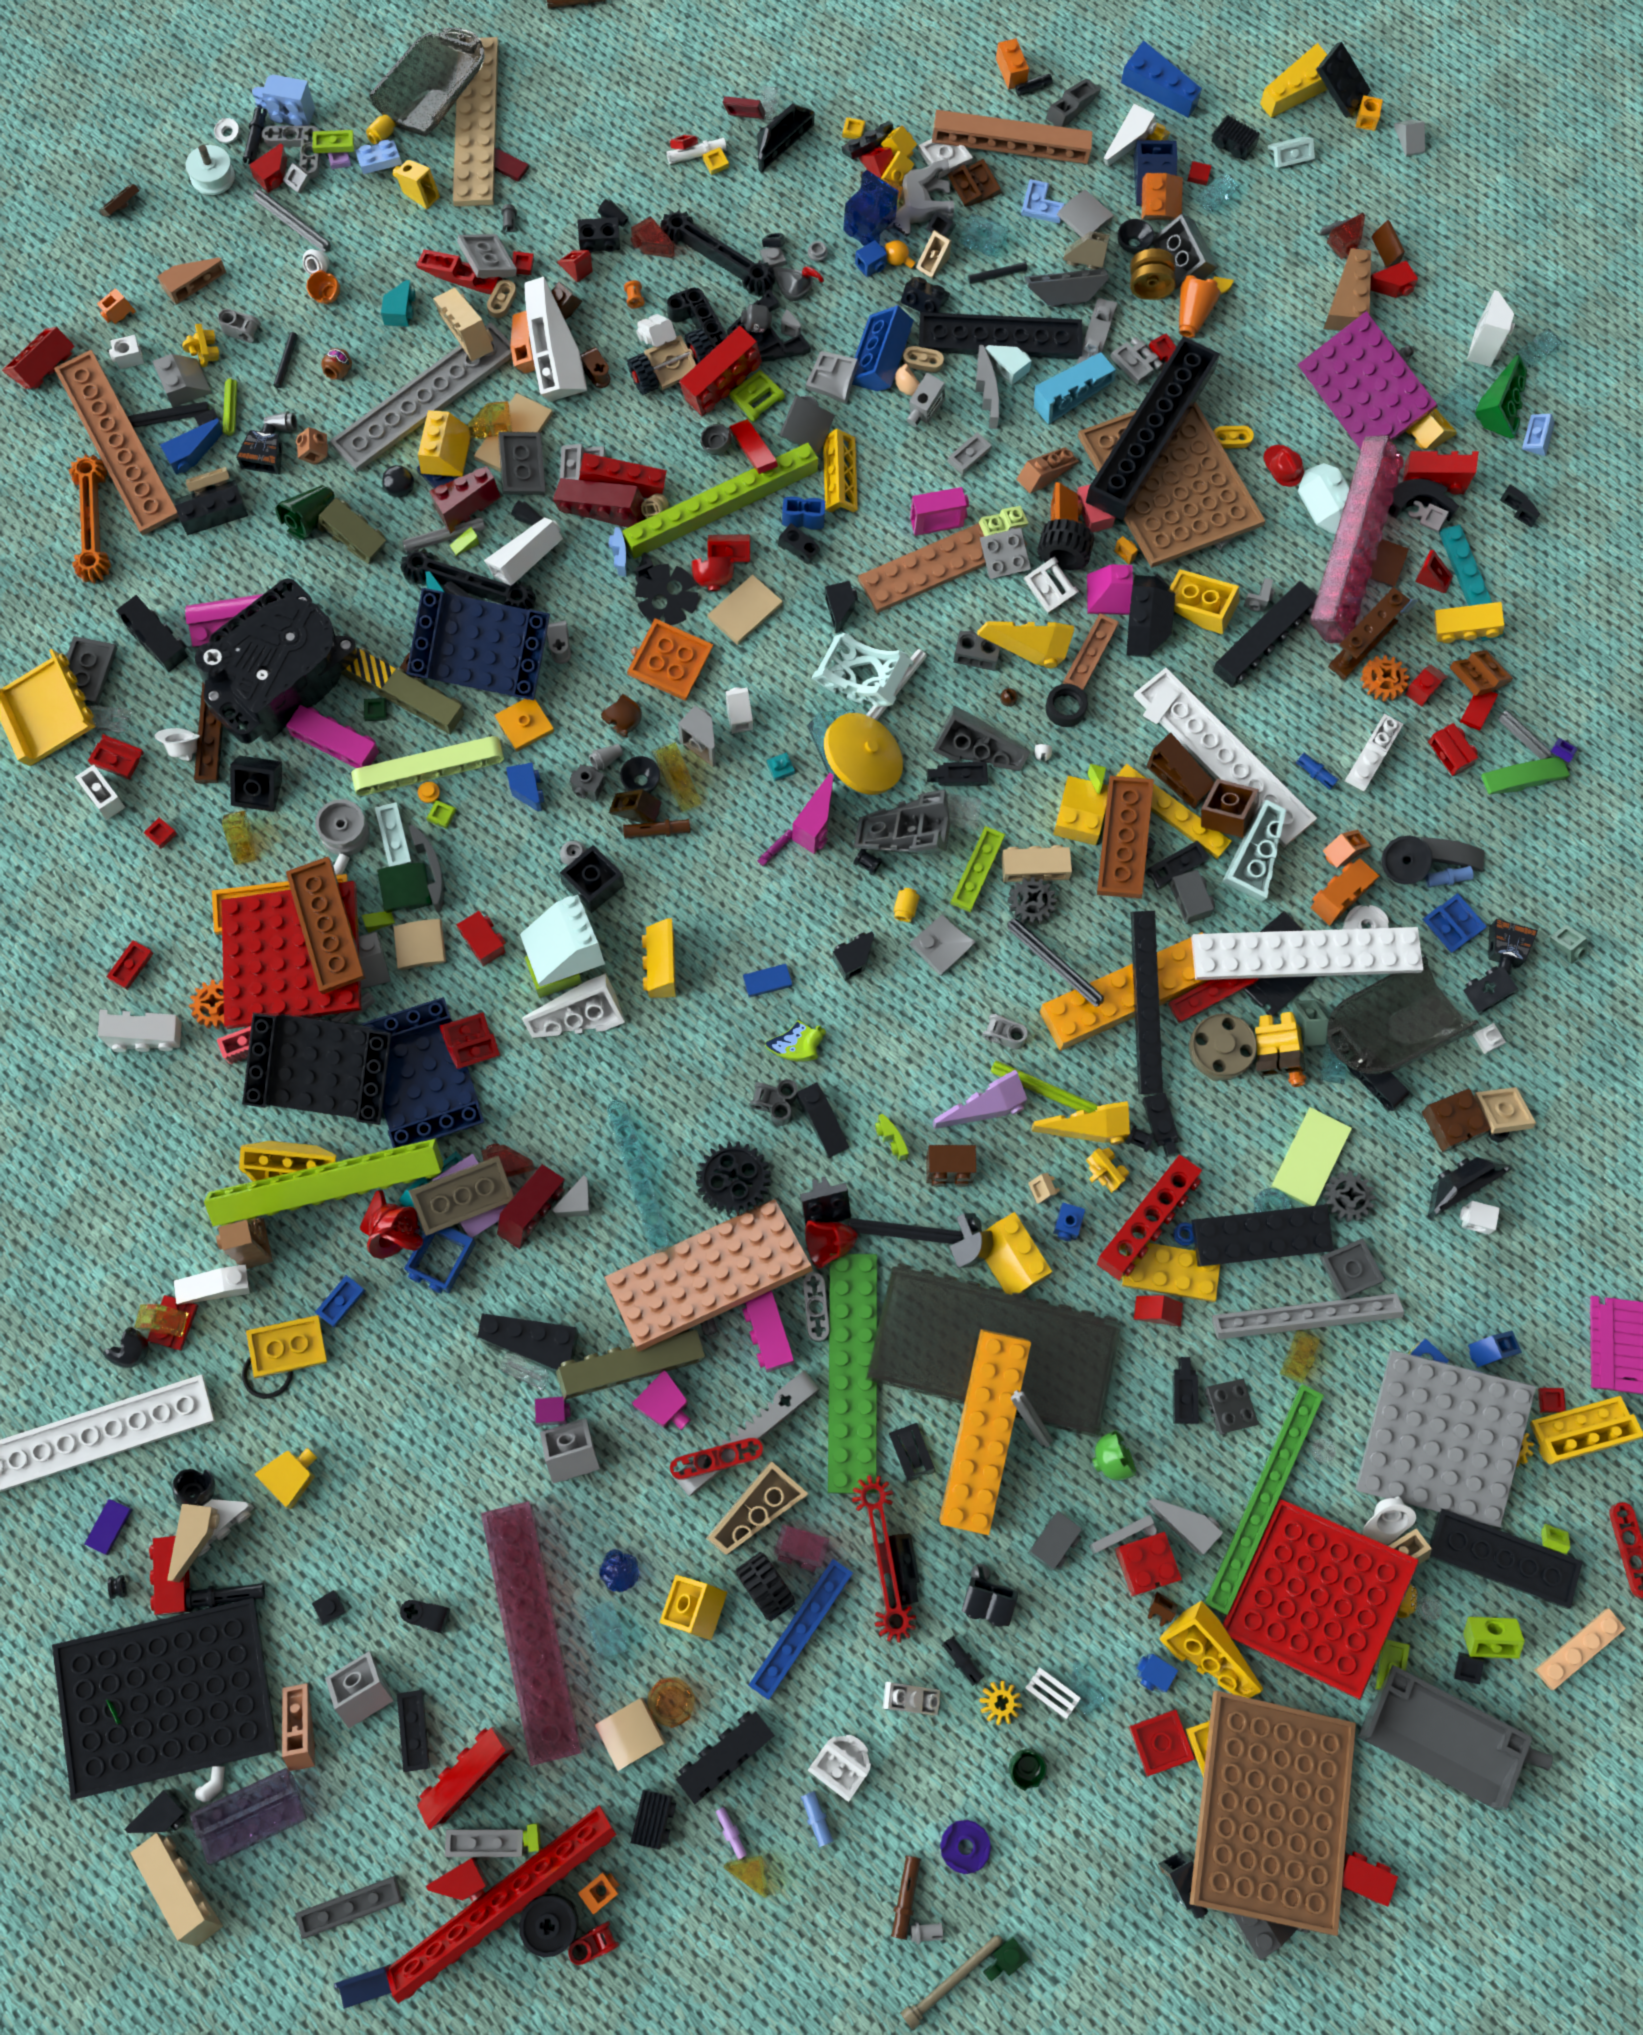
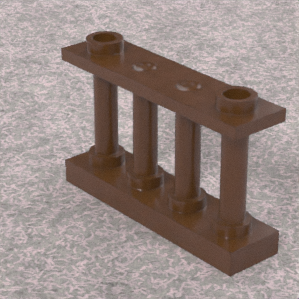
M1393 587L1339 644L1343 650L1330 662L1328 668L1345 680L1397 625L1398 620L1395 617L1410 602V599Z

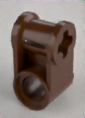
M593 347L580 354L584 373H586L591 382L598 388L607 387L611 380L608 374L609 366L599 350Z

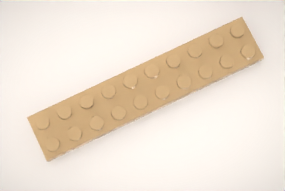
M498 37L459 39L453 180L454 206L494 205Z

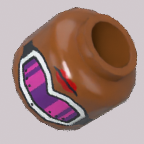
M339 348L330 349L321 362L323 373L332 380L343 379L352 367V360L348 352Z

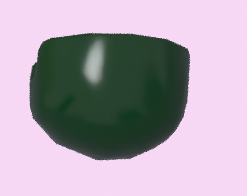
M1022 1749L1017 1751L1010 1759L1008 1771L1013 1783L1026 1791L1028 1788L1039 1787L1046 1776L1047 1764L1039 1752L1034 1749Z

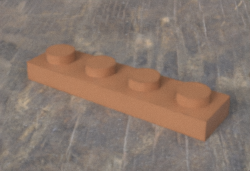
M1099 613L1063 684H1073L1084 691L1119 624L1118 621Z

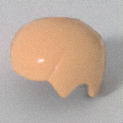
M904 364L896 371L895 383L898 389L905 395L913 396L920 383L910 370L908 364Z

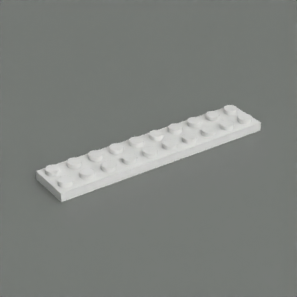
M1164 668L1134 693V697L1146 710L1164 685L1178 693V696L1159 723L1169 733L1171 732L1182 746L1215 779L1259 789L1258 808L1261 803L1268 800L1286 809L1281 836L1278 841L1284 848L1316 821L1317 817L1167 668Z
M1418 927L1193 934L1191 937L1195 980L1421 973L1423 971Z
M201 1374L1 1439L0 1492L216 1422L204 1375Z

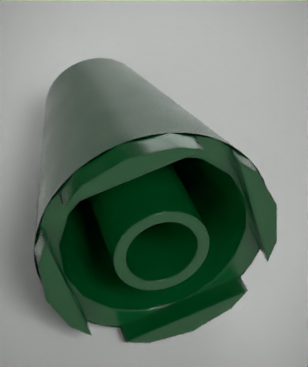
M321 485L281 501L275 508L278 520L281 524L285 523L289 527L287 532L296 539L304 540L318 525L319 515L335 499V494L331 488Z

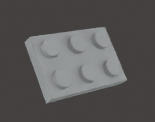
M497 234L458 235L457 243L477 278L516 276L517 269Z

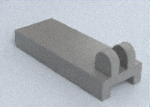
M1148 1515L1090 1544L1089 1547L1092 1553L1095 1554L1141 1530H1144L1145 1534L1150 1537L1156 1534L1157 1529L1151 1515Z

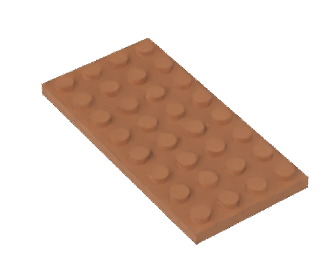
M773 1199L758 1206L756 1209L749 1210V1213H742L604 1278L637 1351L640 1352L812 1272L813 1269L777 1201Z

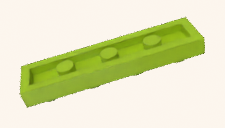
M987 826L984 827L951 899V905L968 912L972 911L1005 838L1004 833Z

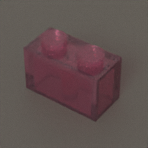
M783 1524L774 1555L778 1556V1561L791 1565L792 1561L802 1563L801 1568L815 1572L816 1568L821 1569L829 1538Z

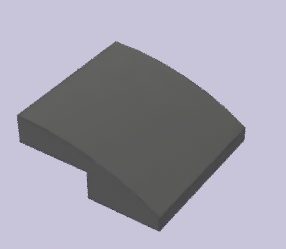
M795 396L779 436L800 446L808 442L815 454H819L835 415L805 399Z

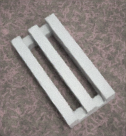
M1040 1667L1025 1688L1066 1720L1081 1700L1079 1696ZM1041 1676L1072 1698L1073 1702L1067 1701L1040 1681L1039 1678ZM1035 1684L1068 1708L1066 1712L1034 1689Z

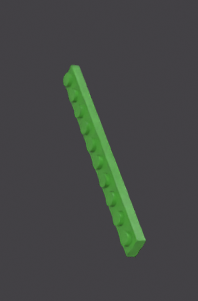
M1303 1384L1299 1386L1205 1598L1204 1604L1225 1616L1229 1613L1324 1396Z

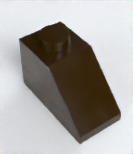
M643 789L615 793L609 813L639 823L655 822L662 802Z

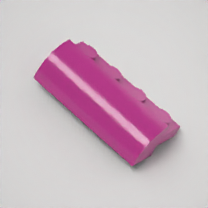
M263 594L186 605V623L189 625L192 647H200L202 644L209 642L212 633Z

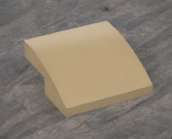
M441 919L415 921L394 926L398 969L407 970L421 965L430 967L446 962Z
M643 1697L595 1724L617 1771L666 1743Z

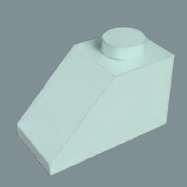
M988 345L985 348L993 369L1011 386L1029 373L1031 359L1027 353L1022 352L1018 347Z

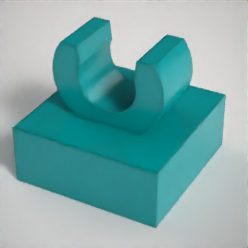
M787 752L766 760L774 781L795 774Z

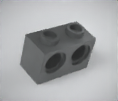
M960 631L953 663L995 671L1000 646L978 636L973 631ZM968 645L972 648L966 649L963 646ZM984 650H991L992 653H987Z

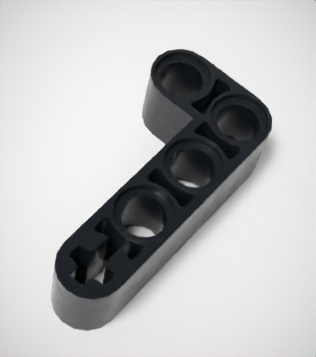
M696 287L689 288L671 295L667 299V316L669 320L677 323L691 318L696 329L702 328L705 331L713 349L728 337L701 289Z

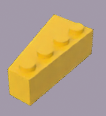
M1318 43L1264 89L1260 105L1270 118L1328 90L1316 71V68L1327 56Z

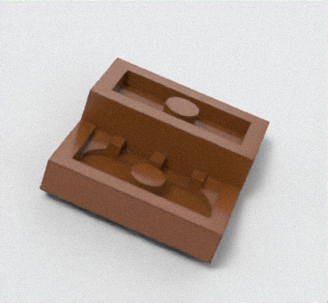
M1487 650L1472 652L1468 659L1453 661L1449 667L1475 696L1499 689L1513 679Z

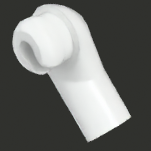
M339 854L335 865H333L336 875L343 874L350 859L348 856Z

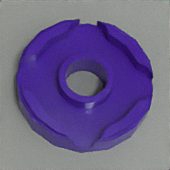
M969 1820L956 1821L949 1825L942 1834L940 1842L941 1856L946 1865L955 1872L962 1874L974 1873L983 1868L989 1859L991 1844L988 1834L976 1822ZM963 1839H969L973 1845L972 1851L967 1855L961 1854L958 1849L959 1842Z

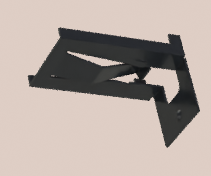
M917 1423L889 1433L907 1483L909 1480L912 1482L922 1475H930L936 1471ZM911 1430H913V1434H914V1437H915V1441H916V1444H917V1448H918V1451H919V1455H920V1458H921L922 1463H923L924 1468H925V1471L920 1472V1473H917V1474L914 1473L913 1468H912V1466H911V1463H910V1461H909V1458H908L907 1454L905 1453V1451H904V1449H903V1447H902V1445H901V1443H900V1441H899V1439H898V1437H897V1436L899 1435V1437H900L902 1443L904 1444V1446H905V1448H906V1450H907V1452H908V1454H909V1457H910V1459H911V1461H912V1464H913L914 1469H916V1468H918V1467H921L922 1465H921L920 1460H919V1458H918V1454H917V1450H916V1446H915V1443H914V1439H913Z

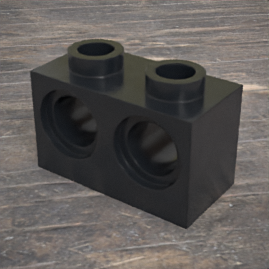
M618 217L577 219L580 250H589L590 253L620 250Z

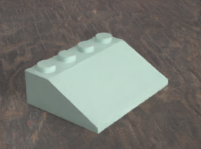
M578 895L569 896L556 902L520 934L539 987L605 964L598 941Z

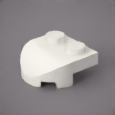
M852 1735L834 1736L822 1748L808 1771L849 1802L869 1773L871 1763H869L867 1754L868 1749L861 1740Z

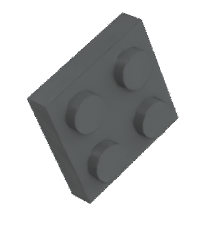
M1363 1238L1320 1257L1341 1300L1385 1281Z

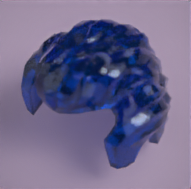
M610 1550L606 1553L603 1563L599 1568L600 1579L613 1592L627 1591L628 1588H632L639 1577L636 1557L629 1553H623L620 1550Z

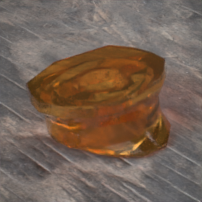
M678 1677L662 1678L648 1692L647 1706L655 1722L673 1728L690 1719L695 1696L688 1684Z

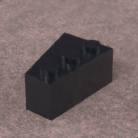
M137 595L133 596L116 610L127 631L168 673L189 657L185 651L187 648L185 643L179 637L176 639L172 635V630L165 623L162 624L156 613L150 610Z

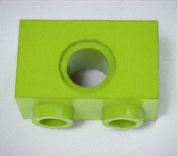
M1468 1617L1463 1632L1470 1657L1519 1659L1525 1642L1517 1618Z

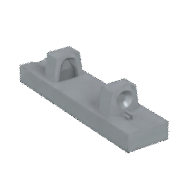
M1097 298L1082 346V357H1079L1077 364L1100 352L1102 353L1117 302Z

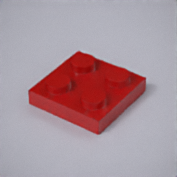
M1176 1709L1128 1726L1146 1776H1151L1194 1760Z

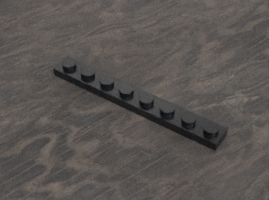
M1155 911L1130 912L1138 1094L1163 1093Z

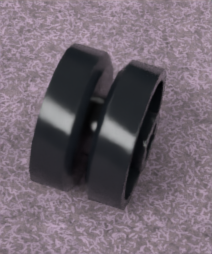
M1412 835L1397 837L1390 841L1383 851L1381 858L1382 868L1387 877L1396 883L1404 885L1416 883L1425 878L1431 870L1433 863L1432 850L1419 837ZM1410 856L1411 863L1405 864L1403 857Z
M556 1893L544 1894L534 1899L523 1911L519 1922V1934L524 1946L532 1954L540 1957H554L565 1951L576 1938L579 1929V1915L574 1904L567 1897ZM548 1919H551V1924L555 1925L554 1928L548 1929L546 1927Z

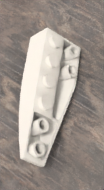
M542 277L526 282L527 321L540 394L551 402L588 391L580 351L546 279Z

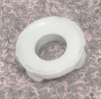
M222 118L214 127L215 137L224 144L234 142L241 134L238 124L230 118ZM226 129H233L230 136H223V132Z

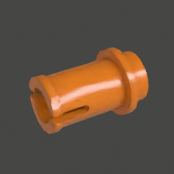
M1302 1071L1289 1073L1290 1078L1288 1082L1292 1087H1300L1305 1084L1307 1078L1306 1075H1303Z

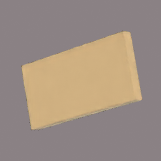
M516 393L475 453V460L501 472L498 433L541 432L553 415L552 410Z

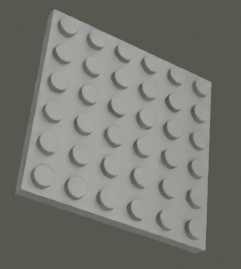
M1390 1349L1355 1489L1387 1499L1399 1496L1403 1503L1438 1512L1441 1509H1445L1477 1522L1501 1527L1536 1386Z

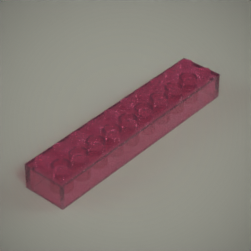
M1389 435L1365 437L1310 619V622L1326 643H1341L1355 628L1357 616L1361 612V602L1366 595V585L1372 574L1373 561L1377 557L1378 544L1382 540L1383 527L1387 522L1388 510L1393 502V493L1398 485L1399 472L1404 464L1403 457Z
M527 1501L483 1512L481 1517L530 1766L581 1754L583 1749L533 1504Z

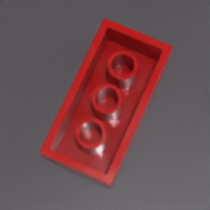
M739 326L679 381L685 400L701 416L711 412L715 405L721 399L726 398L736 385H740L749 373L759 368L762 360L757 341Z

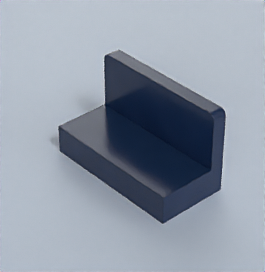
M390 1964L334 1983L335 1989L339 1988L343 2009L390 1994L391 1990L386 1975Z

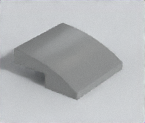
M1087 190L1077 194L1057 213L1081 237L1090 231L1098 232L1099 228L1109 223L1114 216Z
M582 444L562 446L560 478L579 480L583 453L606 457L605 447L584 448Z

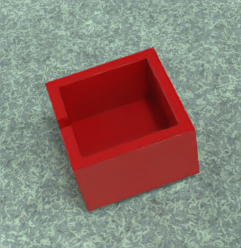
M1165 1532L1115 1548L1131 1597L1182 1580Z

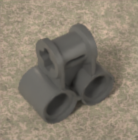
M784 1079L779 1082L777 1088L765 1083H755V1094L749 1106L756 1110L771 1112V1120L775 1125H787L791 1120V1107L789 1104L795 1102L797 1098L796 1083L790 1079ZM789 1088L793 1091V1094L784 1096L781 1091ZM783 1109L787 1112V1115L780 1118L775 1115V1112Z

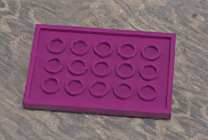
M1367 311L1297 364L1367 460L1438 407Z

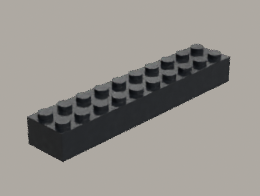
M1184 336L1182 337L1091 483L1085 503L1122 521L1124 520L1216 370L1220 353Z

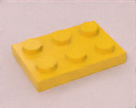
M319 1315L246 1330L255 1379L327 1363Z

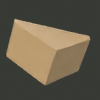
M934 230L917 263L916 269L933 278L949 260L952 241Z

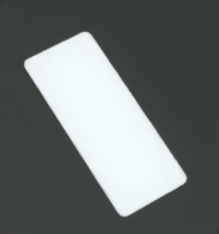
M1164 685L1143 716L1158 724L1178 696V693Z

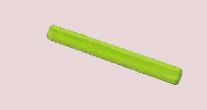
M999 1061L993 1063L991 1072L995 1075L1003 1077L1016 1070L1022 1086L1077 1111L1084 1110L1091 1113L1098 1110L1097 1104Z

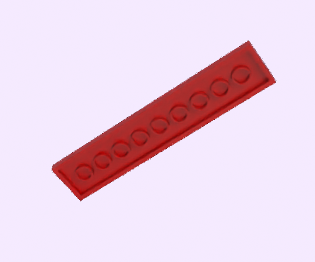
M597 1806L389 1966V1971L386 1972L392 1997L399 2004L404 1999L413 1996L418 1988L426 1982L435 1979L439 1972L449 1964L457 1962L461 1955L471 1947L479 1945L485 1936L493 1930H498L502 1927L507 1919L514 1914L520 1913L534 1898L542 1896L556 1881L564 1879L578 1864L586 1862L596 1850L608 1845L617 1834L601 1806Z

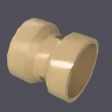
M656 493L642 503L641 511L646 518H650L668 509V500L664 495Z

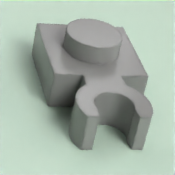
M1414 501L1413 504L1419 508V511L1416 513L1409 511L1408 515L1413 519L1421 518L1420 525L1439 533L1449 512L1432 504H1429L1426 509L1421 502Z

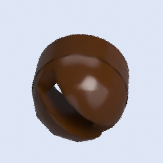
M1013 688L1005 689L1000 696L1001 703L1007 707L1014 706L1018 699V694Z

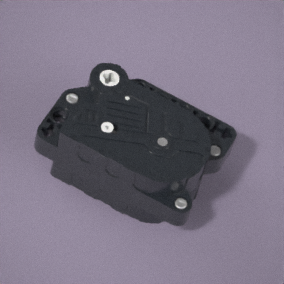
M287 578L281 580L212 633L209 642L202 644L196 651L195 663L205 685L204 700L209 711L238 741L249 744L258 737H261L265 742H269L283 731L282 729L286 727L300 705L308 708L321 701L333 687L335 688L340 679L341 672L357 659L358 651L353 638L349 636H335L328 615L326 616L312 602L310 595L296 581ZM234 713L232 717H226L228 714Z

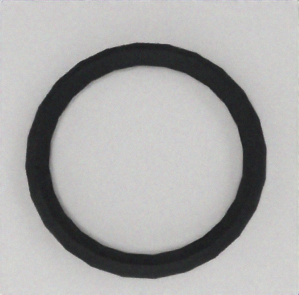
M249 1357L244 1364L242 1370L243 1384L247 1391L255 1397L262 1399L276 1397L283 1393L291 1383L293 1371L288 1372L287 1379L279 1390L269 1394L259 1393L250 1386L247 1379L251 1358Z

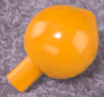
M900 240L886 243L887 262L894 266L904 263L912 269L916 262L908 257L909 249L907 245Z

